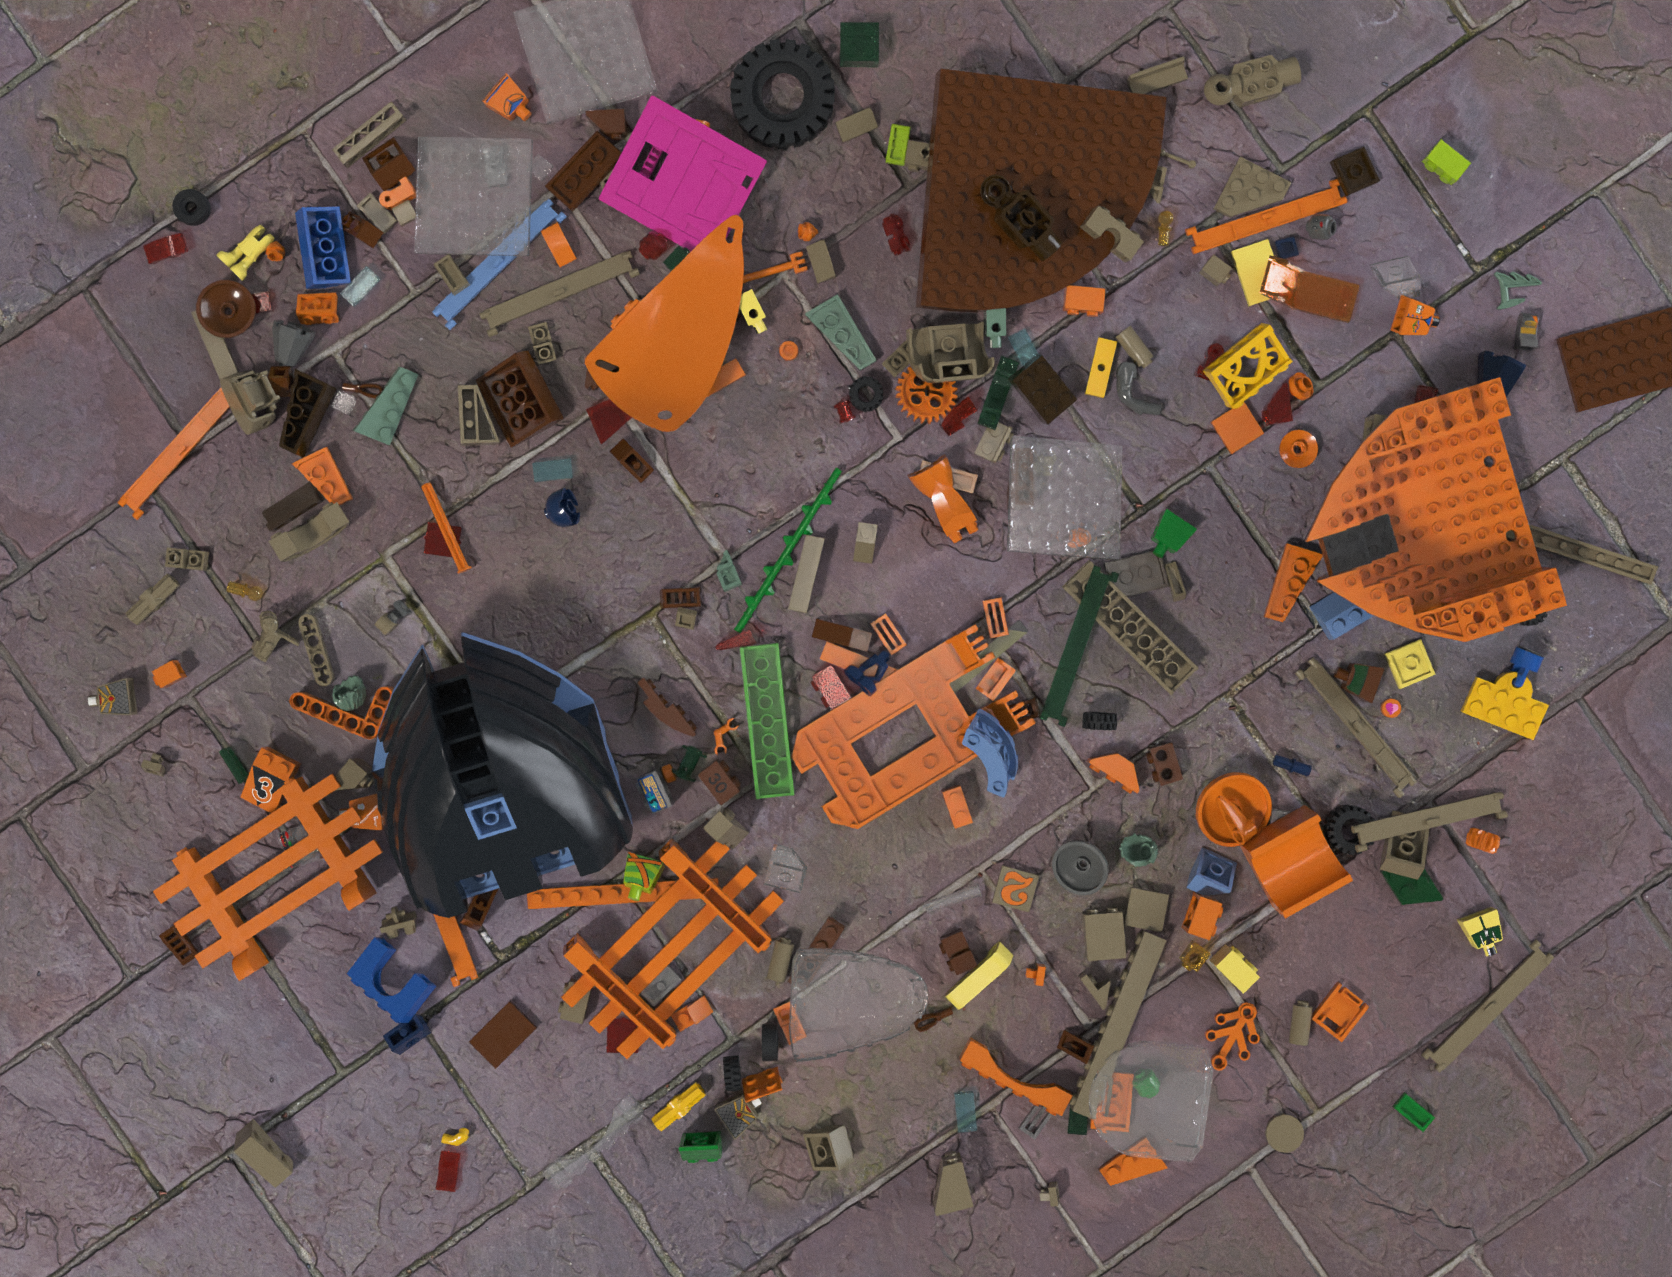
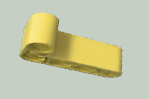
M999 941L989 950L987 956L977 967H974L946 993L945 997L960 1010L1007 969L1012 961L1013 954Z

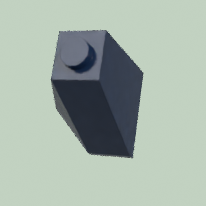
M1485 350L1480 352L1478 356L1477 384L1500 377L1507 398L1527 365L1510 356L1496 355L1495 357L1491 351Z

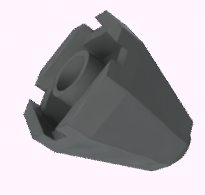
M275 320L272 326L275 361L279 363V366H296L314 340L316 332L314 330L311 331L309 327L294 322H288L285 325L283 324L284 320Z

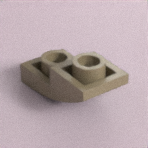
M547 321L528 326L538 365L557 360Z
M907 340L882 363L894 378L910 364Z
M167 548L165 567L207 571L209 552Z

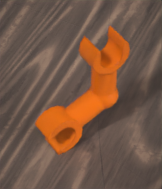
M734 718L728 719L725 725L714 730L716 755H718V747H723L725 754L727 753V747L723 743L722 735L739 727V725L734 728L729 726V722Z

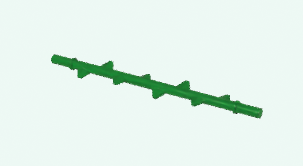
M834 469L812 506L803 505L801 507L805 514L804 519L793 536H783L786 547L775 565L764 566L763 570L767 577L756 595L744 598L748 608L743 612V616L734 628L735 631L742 632L764 595H774L775 592L771 584L782 566L793 565L794 562L790 554L802 535H811L813 533L809 523L821 505H830L832 503L828 493L833 489V485L842 473L840 469Z

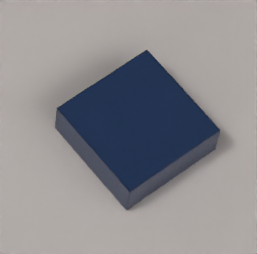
M1294 236L1274 242L1279 261L1299 255Z

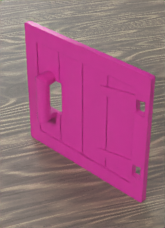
M651 96L606 182L599 200L685 249L692 251L710 232L730 216H739L767 160L659 98ZM648 142L653 147L641 170L636 172L632 168L645 143ZM664 151L668 155L655 180L652 181L649 178ZM748 175L753 179L746 189L742 184ZM728 227V231H727V234H726V238L728 237V235H729V233H730V231H731V229H732V228H730V227Z

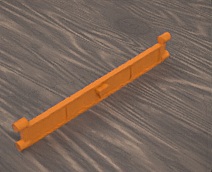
M1337 179L1329 181L1330 189L1198 233L1196 227L1193 226L1185 229V233L1187 236L1192 235L1195 246L1191 247L1194 255L1347 203V198L1345 196L1340 197L1337 188L1340 184Z
M222 388L213 395L117 502L122 507L127 504L135 511L132 516L136 520L144 514L140 509L141 505L229 410L230 407Z
M433 914L457 975L450 978L453 987L461 985L459 980L470 976L471 980L479 978L456 916L447 918Z

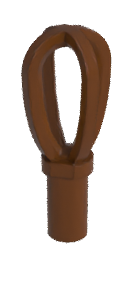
M343 383L342 386L344 391L356 392L375 399L383 391L382 386L373 383L357 385ZM378 388L380 392L378 394H371L361 389Z
M949 1007L940 1012L919 1016L914 1020V1026L919 1032L927 1031L935 1026L938 1021H941V1019L952 1015L953 1011ZM935 1018L930 1023L918 1027V1023L926 1019Z

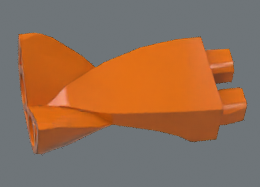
M945 454L930 466L907 475L919 491L932 499L938 521L946 536H949L954 543L963 538L959 532L960 529L966 527L969 534L978 531L975 515L960 494L953 488L951 466Z

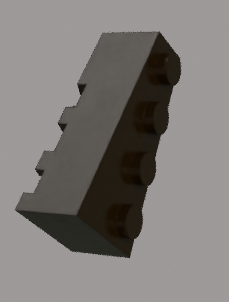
M295 369L294 384L290 390L291 398L286 409L287 417L286 422L283 424L279 447L304 458L337 388Z

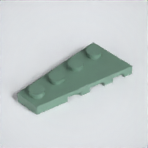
M838 294L805 313V316L859 371L877 361Z
M398 367L384 386L383 391L376 397L372 406L365 412L359 424L352 431L390 445L418 374Z

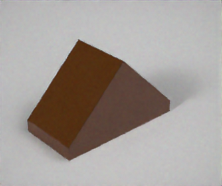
M1064 1030L1057 1048L1087 1064L1094 1045L1091 1040Z

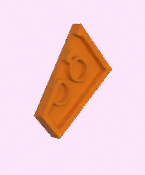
M328 447L322 448L292 463L329 502L333 504L337 502L340 506L353 499Z
M1143 1136L1098 1169L1109 1185L1112 1186L1167 1169L1168 1167L1146 1136Z

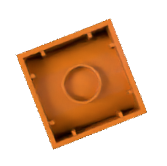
M1306 805L1260 829L1244 845L1239 844L1272 907L1285 919L1353 881L1351 875L1341 865L1328 845L1319 825V822L1322 821L1321 818Z

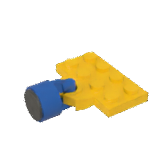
M1522 646L1516 647L1509 661L1514 663L1510 672L1501 673L1497 676L1494 683L1477 676L1475 677L1461 712L1534 740L1549 705L1531 698L1533 693L1532 684L1526 676L1529 670L1538 673L1544 659L1543 655Z

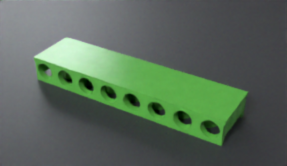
M779 643L741 647L740 654L756 799L795 795Z

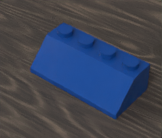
M340 206L300 208L295 212L306 289H322L350 284L351 280Z

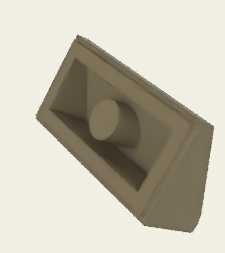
M871 107L835 122L843 143L878 128Z
M825 240L807 246L806 249L817 283L835 279L836 274Z

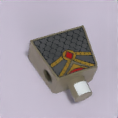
M133 678L121 679L98 686V695L88 697L89 706H99L100 714H137Z
M740 1093L716 1104L714 1110L735 1140L756 1121L758 1113L755 1109L762 1105L763 1102L761 1098L746 1103L744 1093Z

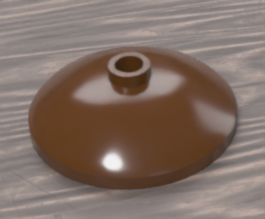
M219 280L209 284L202 290L197 299L196 314L202 327L212 335L221 338H233L243 334L250 328L255 319L256 305L253 296L243 285L231 280ZM228 308L232 310L231 314L229 315L225 314V311Z

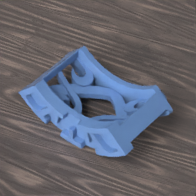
M979 708L965 732L962 744L975 752L982 760L988 775L987 791L1005 797L1008 782L1010 779H1015L1018 770V755H1016L1015 743L1010 733L1005 731L999 724L1000 721Z

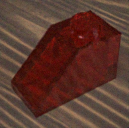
M1287 383L1281 384L1263 407L1264 410L1261 412L1263 422H1266V426L1293 421Z

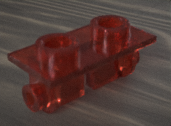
M894 214L883 218L882 225L886 236L892 234L894 236L888 240L891 252L895 256L902 254L901 251L910 252L908 247L910 242L908 237L904 235L902 219Z

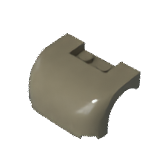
M984 322L907 329L909 361L915 375L928 383L975 380L989 374L994 367L995 360L994 357L989 358L985 351L983 338Z

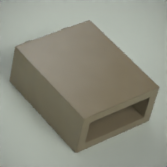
M1107 907L1106 911H1098V909L1093 908L1087 909V912L1082 913L1086 959L1088 961L1126 958L1123 912L1117 910V907Z

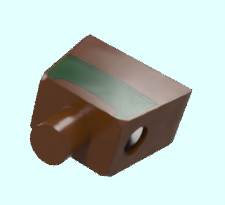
M1349 663L1347 669L1337 667L1334 677L1343 680L1341 689L1364 702L1373 703L1384 668Z

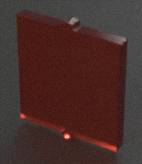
M428 522L426 536H424V553L452 557L438 523ZM450 525L460 545L462 527Z
M625 1017L614 1019L607 1026V1053H620L616 1048L638 1027L631 1019H625Z

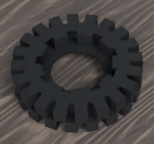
M779 39L770 40L768 45L761 43L755 46V51L752 53L748 51L742 57L743 61L741 64H737L734 70V78L731 79L730 97L735 118H737L739 126L748 133L750 138L756 142L759 140L762 142V145L770 148L773 145L778 146V149H788V146H794V148L803 146V142L807 140L809 142L817 137L819 131L822 132L833 112L835 86L828 65L824 64L823 58L817 52L813 53L811 47L804 43L797 45L796 40L786 39V42H780ZM779 73H787L797 78L804 91L800 107L787 115H778L771 112L762 100L763 85L771 76Z

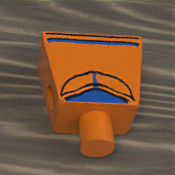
M507 73L482 100L487 108L509 121H513L516 116L526 121L532 114L525 107L529 100Z

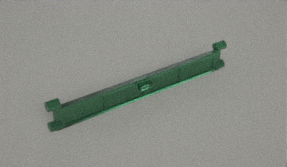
M1096 565L1093 566L1040 716V719L1047 721L1048 717L1059 720L1058 725L1062 727L1066 726L1068 717L1061 714L1108 582L1117 583L1119 573L1113 571L1111 576L1101 573V567Z

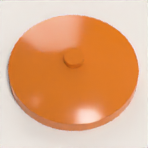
M1241 772L1227 773L1212 780L1201 792L1196 804V820L1200 830L1212 842L1226 847L1239 846V844L1233 839L1216 800L1218 796H1223L1236 805L1246 819L1255 824L1258 831L1266 827L1272 811L1271 797L1266 787L1254 776Z

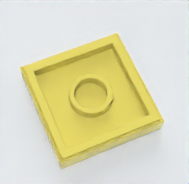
M1421 639L1384 653L1398 689L1436 675Z

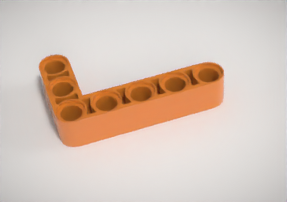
M385 686L376 691L366 717L352 711L341 710L335 704L306 692L292 694L289 702L291 707L365 739L377 738L380 724L390 698L388 700L383 699L382 693L384 690H388L391 697L394 688ZM298 696H302L304 698V704L302 706L298 705L297 703ZM316 703L322 706L320 713H317L314 709ZM376 708L382 709L383 715L381 718L376 717ZM335 710L340 714V718L337 721L332 718V713ZM351 718L357 720L356 728L350 726ZM370 725L375 728L373 736L367 731Z

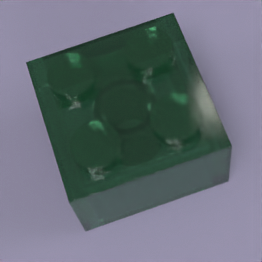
M840 22V67H878L879 22Z

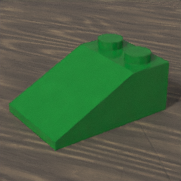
M721 1131L683 1133L679 1144V1153L682 1160H687L688 1163H696L699 1160L705 1159L707 1162H715L721 1159Z

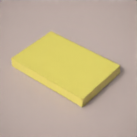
M1268 239L1231 251L1248 307L1286 294L1282 279L1279 277L1280 273L1275 275L1279 270Z

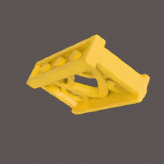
M1260 323L1203 370L1225 402L1226 407L1232 409L1241 407L1246 399L1256 395L1262 386L1272 382L1278 373L1285 371L1289 367L1288 365L1293 362L1274 334L1271 325ZM1266 337L1271 343L1272 347L1266 348ZM1255 347L1254 352L1258 351V353L1251 354L1250 350ZM1274 351L1278 355V360L1270 365V360L1274 357L1267 356V353ZM1243 356L1252 359L1258 358L1257 369L1252 377L1237 376L1241 370V357ZM1234 363L1236 364L1235 371L1230 368ZM1219 375L1228 379L1224 386L1218 378ZM1232 381L1234 382L1232 391L1234 392L1235 388H1239V392L1233 397L1228 393V388Z

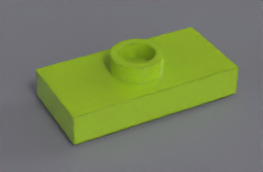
M892 124L885 163L904 166L911 127Z

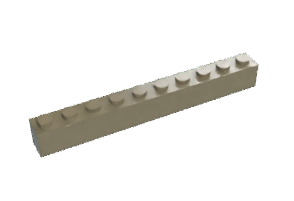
M1144 930L1137 934L1134 941L1136 944L1134 951L1131 950L1128 955L1127 961L1129 963L1127 968H1124L1121 972L1120 979L1122 981L1120 986H1116L1113 992L1112 1005L1109 1004L1106 1009L1105 1015H1107L1105 1023L1102 1022L1098 1030L1100 1035L1098 1040L1093 1042L1092 1055L1088 1063L1084 1064L1085 1072L1083 1076L1079 1077L1076 1084L1078 1087L1077 1092L1072 1094L1073 1096L1069 1102L1072 1111L1093 1120L1095 1119L1167 940Z

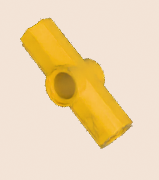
M695 1082L681 1094L675 1095L662 1110L651 1118L656 1128L662 1132L676 1119L679 1120L685 1116L692 1106L706 1096L704 1089Z

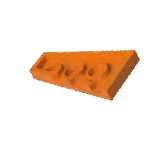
M1288 543L1285 544L1263 617L1284 622L1323 554Z

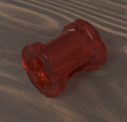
M849 400L833 406L839 414L840 424L856 419L855 415L851 412Z

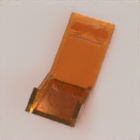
M1269 255L1259 294L1294 310L1345 323L1350 322L1360 285L1310 273L1289 263L1287 259Z

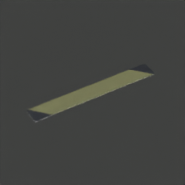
M1018 620L1008 628L1009 635L996 638L986 649L977 654L981 659L989 652H993L995 655L994 659L949 684L954 693L960 690L1028 632L1021 621Z

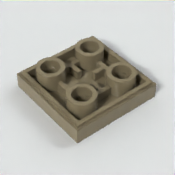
M1131 887L1124 925L1162 933L1169 894Z

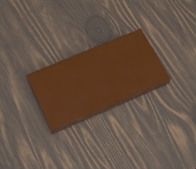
M596 131L545 187L573 212L614 169L622 152L600 132Z

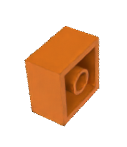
M1193 892L1181 928L1189 934L1210 940L1211 936L1214 937L1217 930L1215 925L1217 918H1220L1223 913L1222 903L1209 896Z

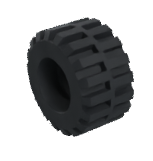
M1354 805L1336 807V811H1331L1329 813L1331 815L1330 818L1327 817L1325 820L1327 821V825H1324V829L1327 831L1324 833L1325 837L1329 839L1328 842L1333 845V848L1350 855H1354V853L1361 854L1362 852L1357 853L1355 850V845L1359 844L1358 835L1352 840H1345L1341 832L1342 826L1347 820L1352 818L1356 819L1359 824L1375 821V819L1365 809ZM1374 842L1366 843L1367 848L1369 845L1372 846Z

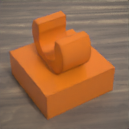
M1036 963V969L1026 968L1025 976L1033 978L1035 985L1043 986L1046 967L1044 964Z

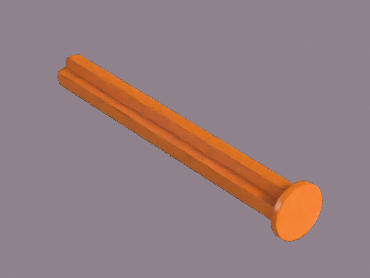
M430 482L423 484L421 488L459 570L457 574L470 570L472 567L468 566L432 484Z

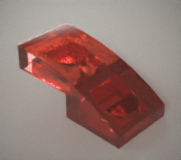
M183 233L167 236L143 245L149 264H156L167 258H175L188 252Z
M969 396L957 404L943 420L941 426L948 437L965 427L962 420L978 411Z
M441 1151L435 1190L456 1192L461 1153Z

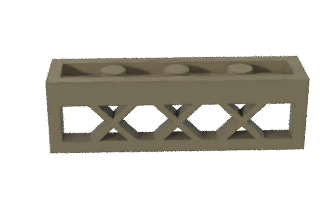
M391 101L332 150L343 165L349 168L407 120ZM392 108L395 113L385 120L386 112ZM374 122L381 123L378 127H376L373 131L370 132L371 125ZM359 134L366 135L362 140L355 144L356 137ZM343 147H351V149H349L343 155L340 154L339 151Z
M806 535L788 609L807 614L825 538Z

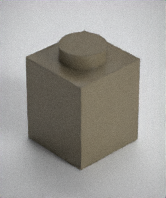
M1213 254L1199 274L1215 286H1218L1220 283L1225 284L1230 278L1229 272L1232 268Z

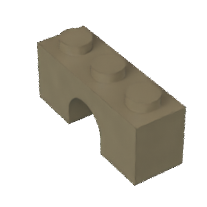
M1103 206L1093 208L1080 226L1081 229L1094 239L1100 237L1104 231L1111 232L1115 237V244L1110 251L1123 262L1130 261L1144 242L1136 231H1130L1126 228V224L1122 220L1115 219L1110 215V211Z

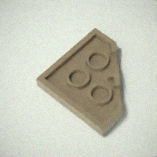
M1240 156L1213 210L1231 218L1272 203L1280 202L1283 200L1292 182Z

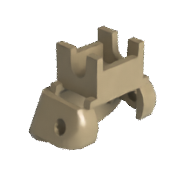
M247 370L220 379L221 388L228 405L246 435L269 427L276 418L274 410L277 407L275 404L280 400V396H276L267 378V370L260 373ZM270 407L265 412L266 415L256 418V411Z

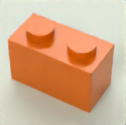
M1072 285L1065 287L1063 311H1067L1068 315L1087 313L1086 316L1098 317V314L1101 315L1104 310L1105 289Z
M956 785L941 790L953 827L956 829L973 823L961 786Z

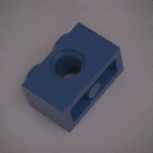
M415 1014L409 1023H400L383 1035L391 1051L401 1055L432 1032L423 1017Z

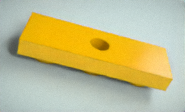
M1098 337L1085 394L1104 398L1117 341ZM1098 365H1102L1104 370L1099 371Z

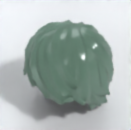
M355 675L353 677L349 676L346 681H342L341 685H335L332 694L335 705L345 711H352L362 706L366 698V687L363 684V679Z
M1134 833L1132 836L1125 837L1121 847H1119L1121 857H1124L1126 861L1135 867L1146 866L1150 863L1154 864L1158 855V845L1152 838L1146 835H1136Z

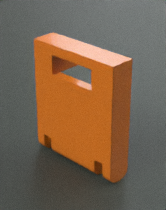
M1337 982L1312 1013L1311 1019L1340 1042H1343L1368 1010L1369 1005L1364 1003L1359 1008L1363 1001L1346 987L1340 990L1342 984ZM1326 1017L1338 1025L1335 1032L1322 1023Z

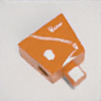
M377 793L350 800L349 808L339 810V815H341L353 806L356 808L362 820L351 826V828L384 829L382 818L378 811Z

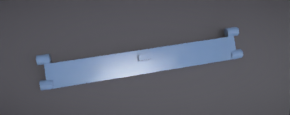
M549 198L466 277L470 286L455 296L451 292L435 307L432 313L436 317L441 314L448 321L445 326L449 330L457 324L453 318L541 233V230L548 227L555 219L561 223L567 217L562 211L557 214L551 208L554 203Z

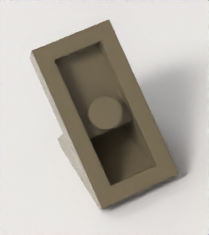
M1083 972L1078 975L1104 1010L1107 1006L1110 980L1107 978L1095 987L1097 982L1091 974L1087 976Z

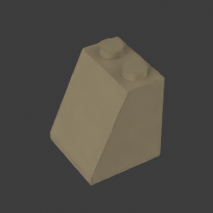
M950 1151L941 1157L933 1199L936 1216L973 1207L960 1152Z

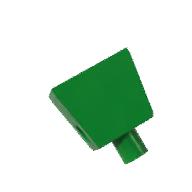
M1168 509L1164 510L1151 536V540L1157 543L1152 553L1159 558H1163L1166 551L1174 554L1197 529Z

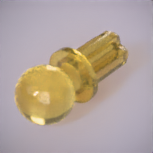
M1167 210L1162 211L1158 216V221L1161 226L1157 227V230H1159V246L1169 245L1170 231L1173 230L1169 225L1173 222L1174 216Z
M231 581L227 584L226 591L240 595L241 598L247 595L250 600L258 601L263 596V591L258 586L247 588V583L243 585Z

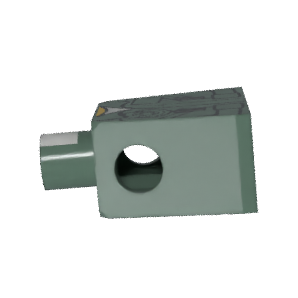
M1006 308L986 310L984 312L985 336L990 337V348L1002 347L1001 336H1006ZM994 323L998 324L997 331L992 330V325Z

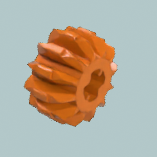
M1473 827L1467 833L1465 843L1467 846L1494 854L1500 846L1501 838L1498 835Z

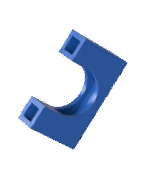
M374 937L348 971L347 975L352 978L351 982L354 985L365 990L364 994L367 997L378 1002L377 1006L380 1009L388 1011L393 1021L396 1023H409L435 989L436 985L424 974L415 973L398 994L389 995L381 985V972L396 949L384 938Z

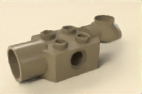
M1272 55L1235 64L1228 76L1215 74L1209 77L1204 85V95L1210 103L1217 106L1225 105L1233 99L1239 108L1277 98L1282 92V88L1301 82V70L1298 60L1293 56L1277 61ZM1216 85H1222L1225 92H1219Z

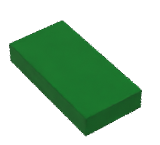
M1405 1092L1392 1106L1422 1132L1435 1119L1433 1115Z

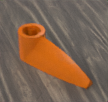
M1223 796L1216 798L1233 839L1238 844L1244 845L1258 833L1257 827L1253 822L1247 820L1239 808Z

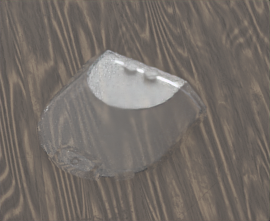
M1139 1041L1128 1044V1047L1120 1051L1116 1050L1105 1060L1106 1064L1102 1067L1101 1071H1097L1089 1094L1090 1116L1094 1121L1095 1130L1110 1147L1128 1156L1191 1162L1203 1148L1213 1077L1208 1049L1201 1045Z

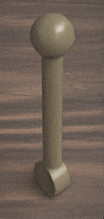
M1161 149L1160 156H1166L1187 164L1191 169L1196 166L1194 160L1187 161Z

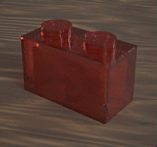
M832 665L811 676L813 680L810 683L816 692L820 690L823 697L820 699L826 708L830 707L832 710L851 698Z

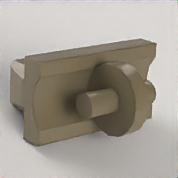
M397 906L392 907L391 913L386 914V919H382L381 933H385L388 939L398 937V929L404 928L405 933L408 935L415 933L416 911L406 913L405 909L399 911Z

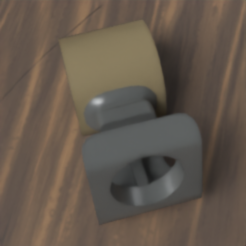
M401 600L393 603V606L396 608L395 611H392L390 614L385 613L375 623V626L385 636L390 634L399 625L397 623L399 619L412 614V611Z

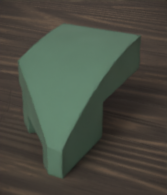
M728 550L724 551L723 558L717 567V576L724 592L742 585Z

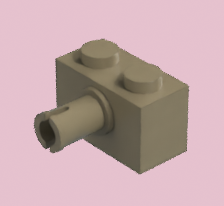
M908 140L905 167H908L909 171L919 172V169L928 170L930 143Z

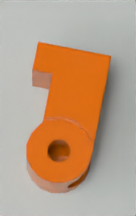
M406 176L399 180L400 186L391 191H383L380 194L379 201L383 207L392 210L391 208L407 200L411 201L419 197L411 181Z

